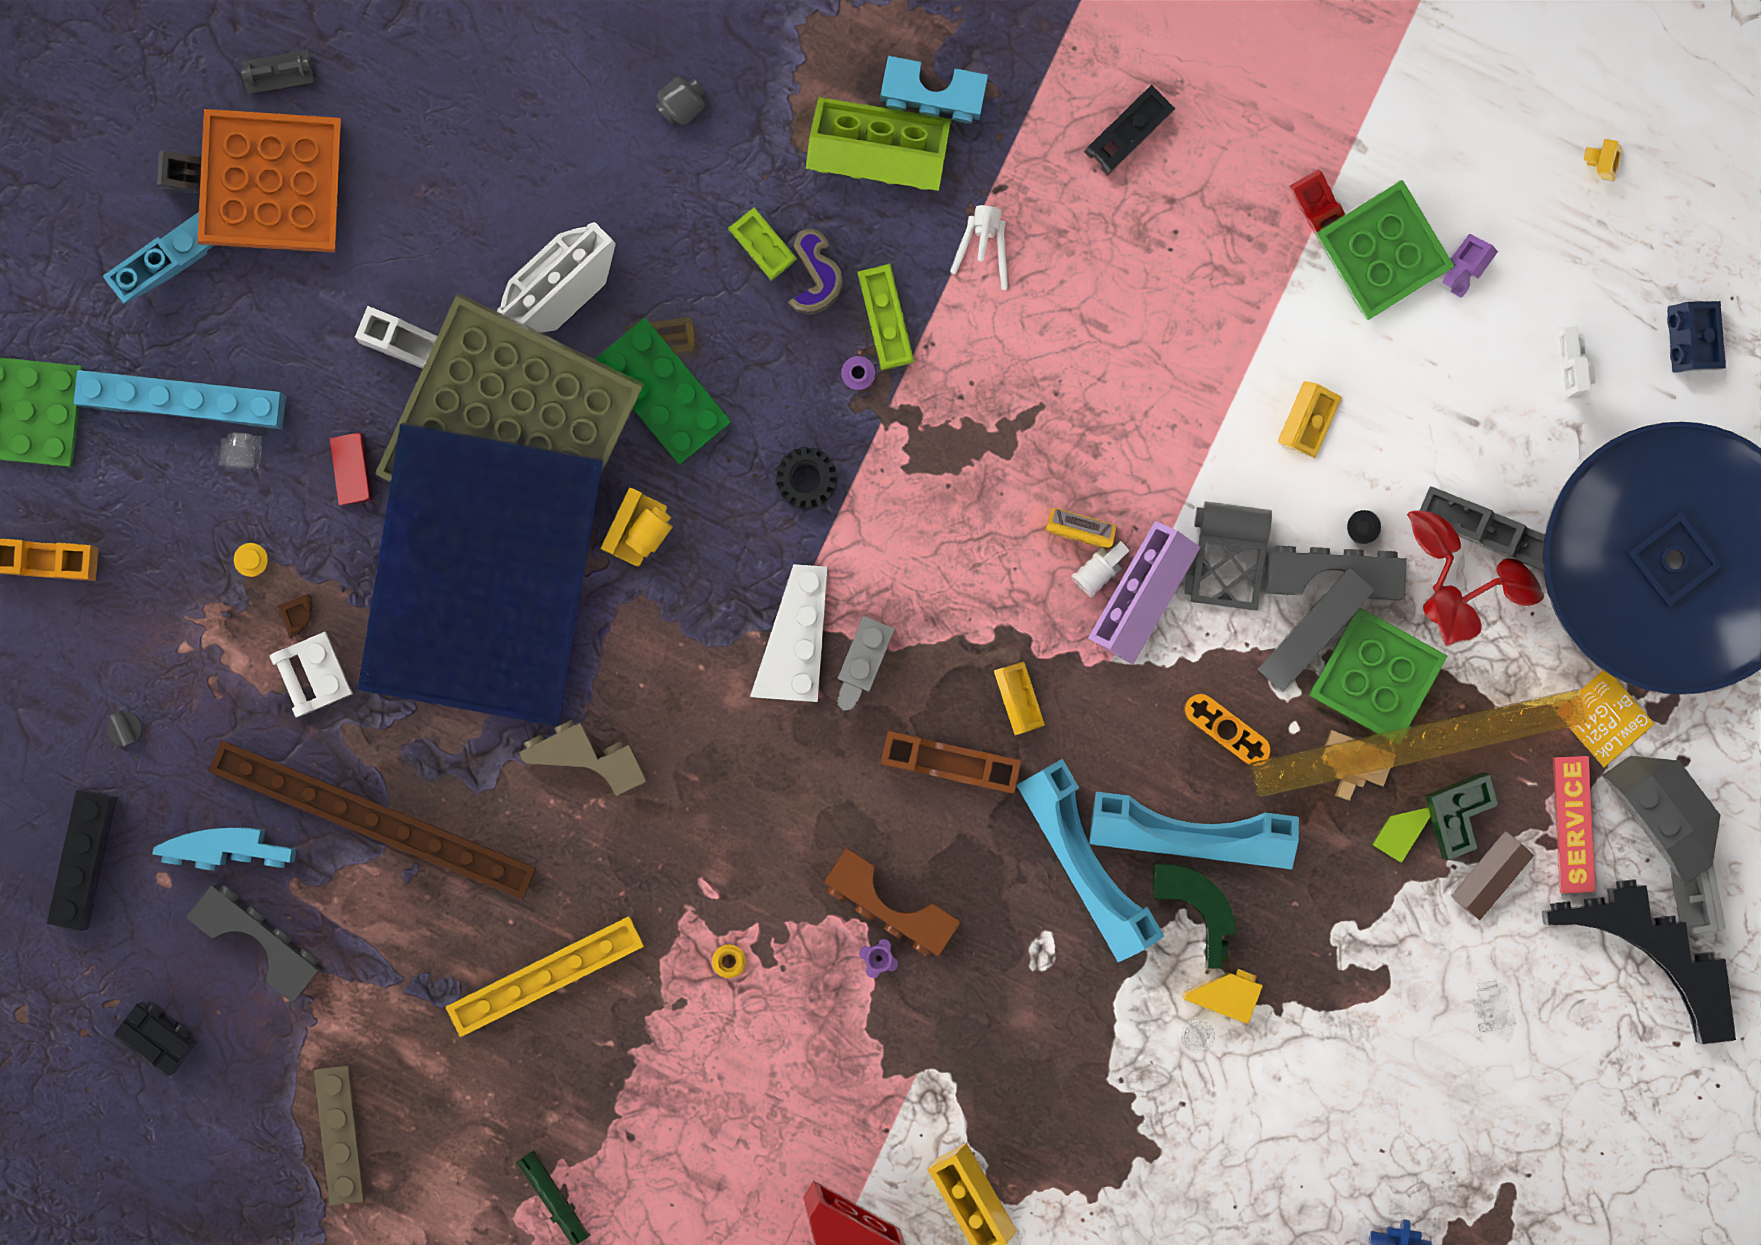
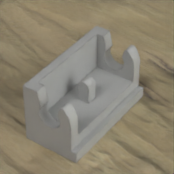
M1714 864L1686 885L1683 884L1670 867L1679 921L1686 922L1688 934L1694 935L1726 929Z

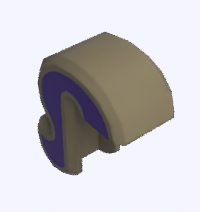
M805 229L797 235L794 249L816 286L788 301V305L797 313L811 315L826 310L839 298L843 282L841 271L836 263L821 255V252L829 250L828 241L825 236L815 229Z

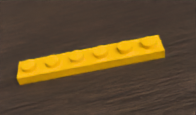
M628 916L446 1006V1009L459 1036L462 1037L644 947V944L631 917Z

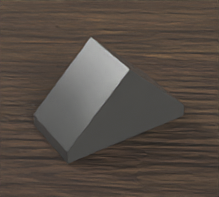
M164 150L159 151L157 185L165 192L200 194L202 157Z

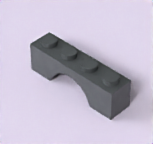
M1276 546V552L1270 551L1267 553L1265 594L1301 595L1309 581L1318 573L1328 570L1345 572L1350 567L1375 589L1368 599L1403 600L1405 599L1407 558H1398V552L1377 551V557L1364 556V550L1344 549L1343 555L1330 554V548L1310 547V553H1296L1295 546Z
M223 884L222 887L211 885L186 918L212 939L231 931L244 932L256 938L262 944L268 956L269 970L266 982L292 1003L298 1001L322 971V968L317 965L319 958L304 947L301 951L290 943L293 938L277 926L273 930L263 922L266 916L257 908L250 905L247 909L238 902L237 899L240 896L226 884Z

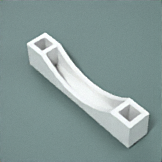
M367 306L355 338L359 344L423 368L437 336L397 317Z

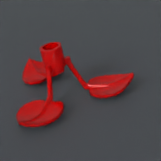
M1415 510L1407 514L1411 521L1413 534L1420 547L1434 558H1446L1439 579L1432 587L1435 593L1423 604L1425 615L1432 622L1438 624L1445 646L1472 640L1481 633L1482 624L1474 608L1466 602L1496 585H1502L1505 596L1510 601L1519 605L1532 606L1544 599V593L1541 591V586L1534 574L1523 563L1510 558L1503 559L1498 563L1496 570L1500 578L1493 579L1462 597L1461 592L1455 586H1443L1454 560L1452 553H1456L1461 549L1460 538L1453 526L1435 513Z

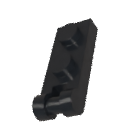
M1151 85L1086 148L1084 153L1090 159L1094 157L1102 165L1100 169L1108 176L1174 112L1175 108ZM1109 141L1118 149L1113 156L1103 148Z

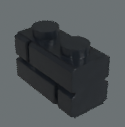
M149 1001L148 1004L144 1002L137 1003L116 1030L113 1037L166 1077H169L177 1070L197 1042L190 1038L193 1032L180 1022H176L173 1025L164 1018L166 1012L154 1002Z

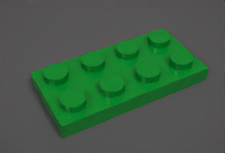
M646 317L594 359L644 384L633 410L679 465L732 422Z

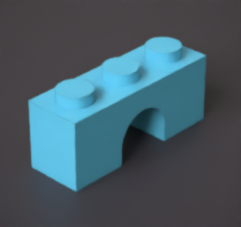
M888 56L880 94V101L886 102V107L902 111L906 110V106L919 108L920 114L931 117H939V112L953 115L952 120L962 123H972V119H980L988 75L954 69L953 79L949 87L940 92H932L927 90L920 82L921 62Z

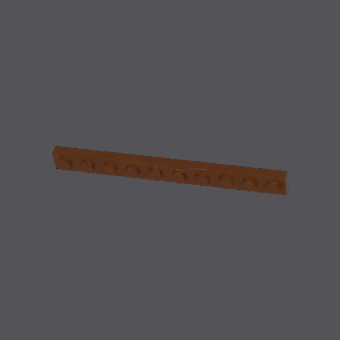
M221 740L208 771L520 899L525 898L536 871V867L224 740Z

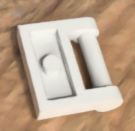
M322 632L269 655L273 665L277 664L295 706L292 710L296 718L353 694L327 632ZM295 656H299L316 696L315 699L310 701L306 700L289 660Z

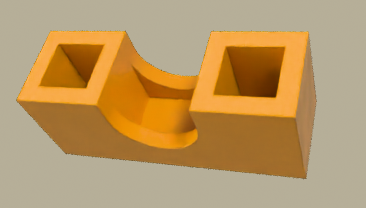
M0 538V574L96 581L99 548L92 545L39 543Z

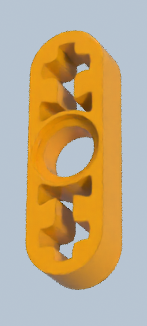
M1197 694L1191 696L1186 701L1184 706L1186 718L1244 763L1254 766L1260 765L1268 759L1270 755L1268 741L1205 694ZM1205 701L1207 703L1205 709L1211 715H1215L1216 709L1222 713L1221 716L1214 720L1211 730L1205 726L1210 721L1202 715L1198 718L1192 715L1195 711L1191 707L1193 702L1199 704ZM1223 720H1231L1236 725V735L1230 740L1222 739L1218 734V725ZM1243 730L1249 733L1244 738L1247 742L1255 744L1258 741L1262 744L1259 750L1263 754L1260 758L1254 756L1252 759H1249L1247 757L1249 750L1242 744L1239 745L1238 750L1232 747L1233 744L1240 740Z

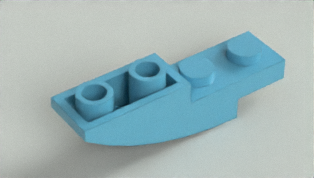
M199 212L161 239L157 237L103 275L104 280L123 304L138 298L174 277L207 254V250L214 246L198 244Z
M219 828L193 832L170 839L154 847L153 854L162 856L161 862L181 865L182 859L195 861V868L215 870L216 865H225L227 853H231V860L251 862V857L265 859L264 865L284 868L285 862L295 861L297 849L263 843L265 830Z

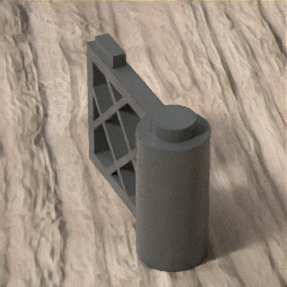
M1204 501L1203 508L1196 507L1194 527L1200 528L1198 545L1201 548L1196 556L1194 574H1187L1184 594L1191 595L1190 602L1258 611L1267 543L1272 522V510ZM1206 543L1220 544L1228 556L1211 567L1204 558ZM1226 545L1236 546L1238 548L1235 549L1233 552H1230ZM1245 548L1258 549L1257 563L1245 572L1234 556ZM1232 559L1242 575L1226 586L1215 570ZM1203 562L1209 569L1204 574H1202ZM1256 570L1255 580L1253 582L1248 575H1250L1252 572ZM1210 574H1213L1223 589L1213 597L1200 596V582ZM1244 578L1253 587L1251 602L1238 601L1230 592V589ZM1227 592L1232 600L1219 597Z

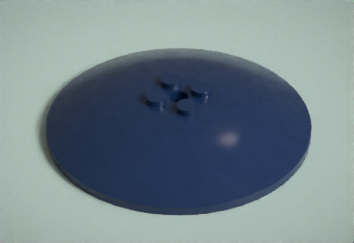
M1663 422L1628 431L1610 440L1589 455L1570 475L1560 490L1547 522L1543 547L1544 578L1550 602L1562 628L1582 654L1597 667L1626 684L1648 691L1678 695L1718 690L1746 679L1761 669V448L1734 432L1717 426L1696 422ZM1670 550L1680 552L1683 557V563L1678 569H1672L1666 564L1665 558Z

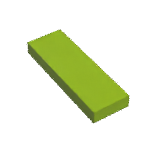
M887 264L858 271L857 274L881 371L914 363L891 265Z

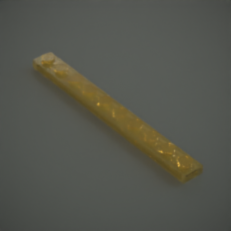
M1574 689L1250 763L1256 795L1257 797H1264L1586 723L1580 690Z

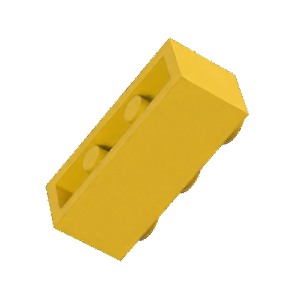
M965 1143L939 1156L927 1170L970 1245H1007L1017 1230L968 1144Z

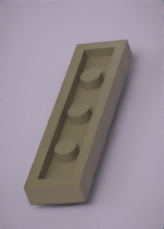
M343 1065L314 1069L329 1206L365 1201L350 1066Z

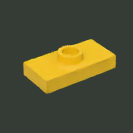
M1024 661L995 670L994 673L1014 735L1045 726Z

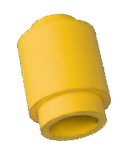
M654 506L652 510L645 507L627 532L629 537L625 543L647 558L651 552H656L673 528L669 523L672 517L657 506Z

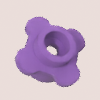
M881 939L877 945L872 947L863 946L859 952L860 958L864 959L867 965L866 974L871 978H877L880 973L887 970L894 971L898 967V961L893 958L890 951L891 943L886 939ZM878 955L882 957V961L877 962L875 960L876 956Z

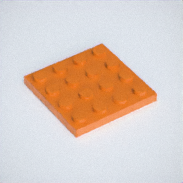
M204 109L198 244L335 253L341 118Z

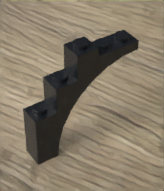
M1636 879L1616 881V888L1607 889V903H1605L1604 897L1584 899L1583 906L1571 907L1570 901L1550 903L1551 910L1541 911L1543 924L1580 925L1597 928L1621 937L1643 951L1665 972L1679 992L1689 1014L1696 1043L1710 1044L1736 1040L1726 959L1715 957V952H1703L1694 954V960H1691L1686 922L1676 921L1675 915L1656 917L1655 924H1652L1647 885H1637Z

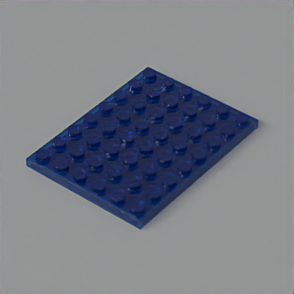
M401 423L357 690L558 727L604 459Z

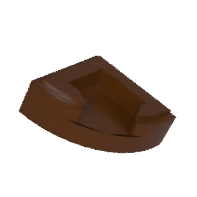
M310 594L277 606L289 638L298 635L307 626L311 618L312 599Z

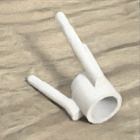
M984 205L975 207L974 216H969L967 229L951 268L952 274H956L974 229L975 235L980 236L978 261L980 262L984 260L988 238L995 237L996 232L1001 289L1006 290L1008 288L1004 237L1006 221L1001 220V209Z

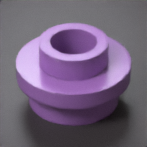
M854 356L844 363L841 371L842 379L849 388L863 390L874 381L875 368L867 358ZM855 367H862L864 369L865 375L861 379H856L852 376V370Z

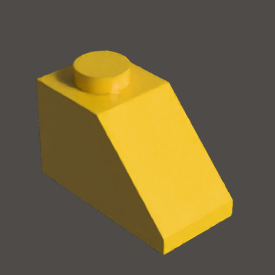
M1238 969L1236 975L1227 972L1185 991L1182 999L1249 1024L1263 985L1255 982L1256 975Z

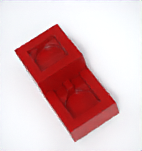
M1319 169L1289 186L1314 233L1345 214L1341 204L1336 201L1323 172Z

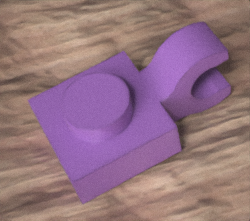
M1469 234L1450 259L1454 268L1446 274L1442 283L1451 288L1450 292L1462 298L1469 289L1471 275L1479 279L1498 253L1497 249L1492 244Z

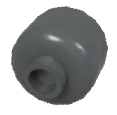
M676 76L657 93L659 103L655 106L672 126L675 123L685 126L705 109L706 105L702 96L706 91L694 77L687 81L683 76Z

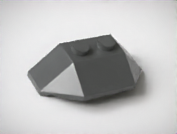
M1629 756L1602 775L1684 885L1713 866L1721 814L1679 760Z

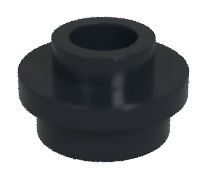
M1368 510L1355 512L1347 522L1348 535L1353 541L1360 544L1373 542L1381 531V522L1378 516ZM1365 520L1370 524L1368 533H1362L1359 530L1358 525L1360 521Z

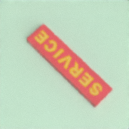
M1589 756L1554 757L1560 893L1596 892Z

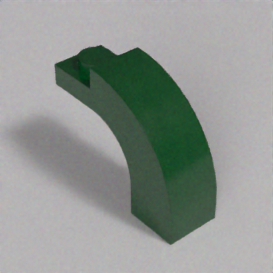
M1153 864L1152 898L1184 900L1200 912L1206 927L1205 967L1208 969H1222V961H1228V941H1222V935H1236L1235 920L1228 900L1210 879L1195 870L1178 865Z

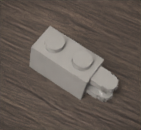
M866 616L862 617L838 676V680L842 681L843 684L839 692L840 696L837 697V705L843 711L854 709L863 690L870 692L895 628Z

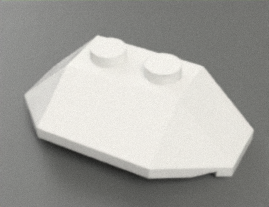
M595 222L587 224V227L576 228L558 234L509 280L502 297L501 307L498 308L497 312L540 333L557 330L606 284L616 243Z

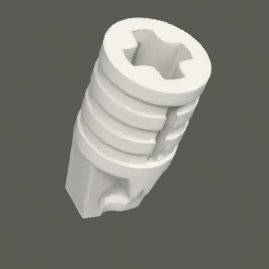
M1121 541L1117 542L1108 552L1101 547L1092 555V559L1088 560L1071 578L1084 593L1093 598L1096 595L1095 593L1110 578H1113L1122 570L1118 562L1130 550Z

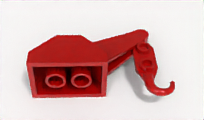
M814 1180L803 1196L815 1245H906L900 1228Z

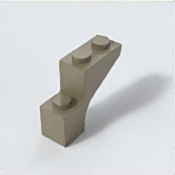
M573 720L554 728L556 735L544 740L543 736L539 735L523 743L526 749L519 752L522 760L527 764L590 768L606 779L615 796H620L648 782L631 745L623 747L622 743L618 742L602 750L605 756L599 758L583 723L575 725Z

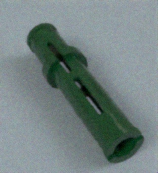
M533 1150L517 1161L516 1164L520 1167L551 1213L552 1217H550L552 1223L557 1222L571 1245H578L591 1235L573 1211L576 1209L573 1203L569 1204Z

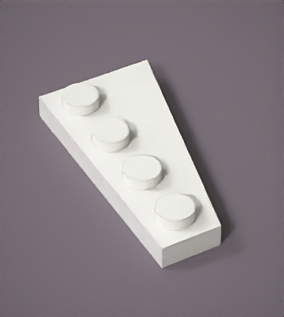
M793 565L750 697L818 702L828 567Z

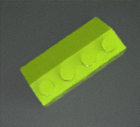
M818 97L809 137L806 169L816 170L821 173L847 175L856 179L865 178L883 181L887 184L913 186L922 190L931 189L939 191L951 119Z

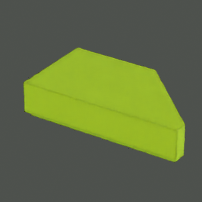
M1429 808L1389 816L1371 845L1402 863L1431 817Z

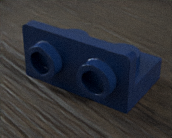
M1721 301L1684 302L1668 306L1667 325L1669 328L1672 372L1682 373L1687 371L1726 369Z

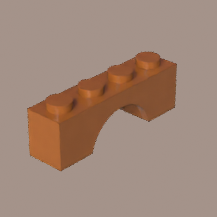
M888 731L880 764L1014 794L1021 760Z
M846 847L824 883L829 885L826 892L841 902H844L846 897L858 904L855 911L871 921L877 916L886 922L883 929L895 937L901 939L903 934L915 941L912 947L929 958L932 953L939 957L959 926L960 920L933 903L914 912H900L891 909L880 900L873 884L875 865Z

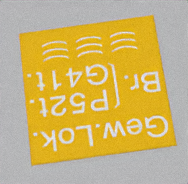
M1601 671L1555 711L1603 768L1655 724L1617 679L1605 671Z

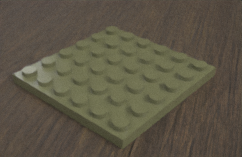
M458 293L375 474L445 509L455 511L460 516L559 564L644 384Z

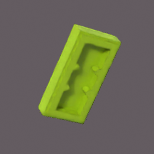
M755 207L728 228L771 282L797 261L795 255Z

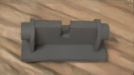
M309 50L242 61L243 68L241 69L243 81L246 82L248 95L314 83Z

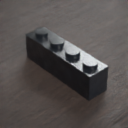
M76 790L47 924L78 931L88 930L117 801L116 796L88 790Z

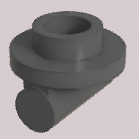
M119 711L110 715L107 727L108 735L114 743L126 747L138 741L142 734V724L136 715Z

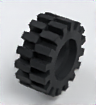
M801 447L800 449L790 451L788 455L781 459V463L777 467L776 483L781 496L790 505L800 509H814L821 504H825L833 495L837 485V472L834 463L826 453L819 451L817 448ZM803 465L815 467L820 474L818 486L811 491L798 489L793 481L795 471Z

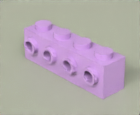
M1155 520L1088 639L1111 654L1134 665L1201 547L1179 531Z

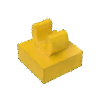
M1604 139L1602 150L1586 147L1583 160L1587 161V165L1597 167L1596 172L1602 179L1615 181L1623 148L1618 141Z

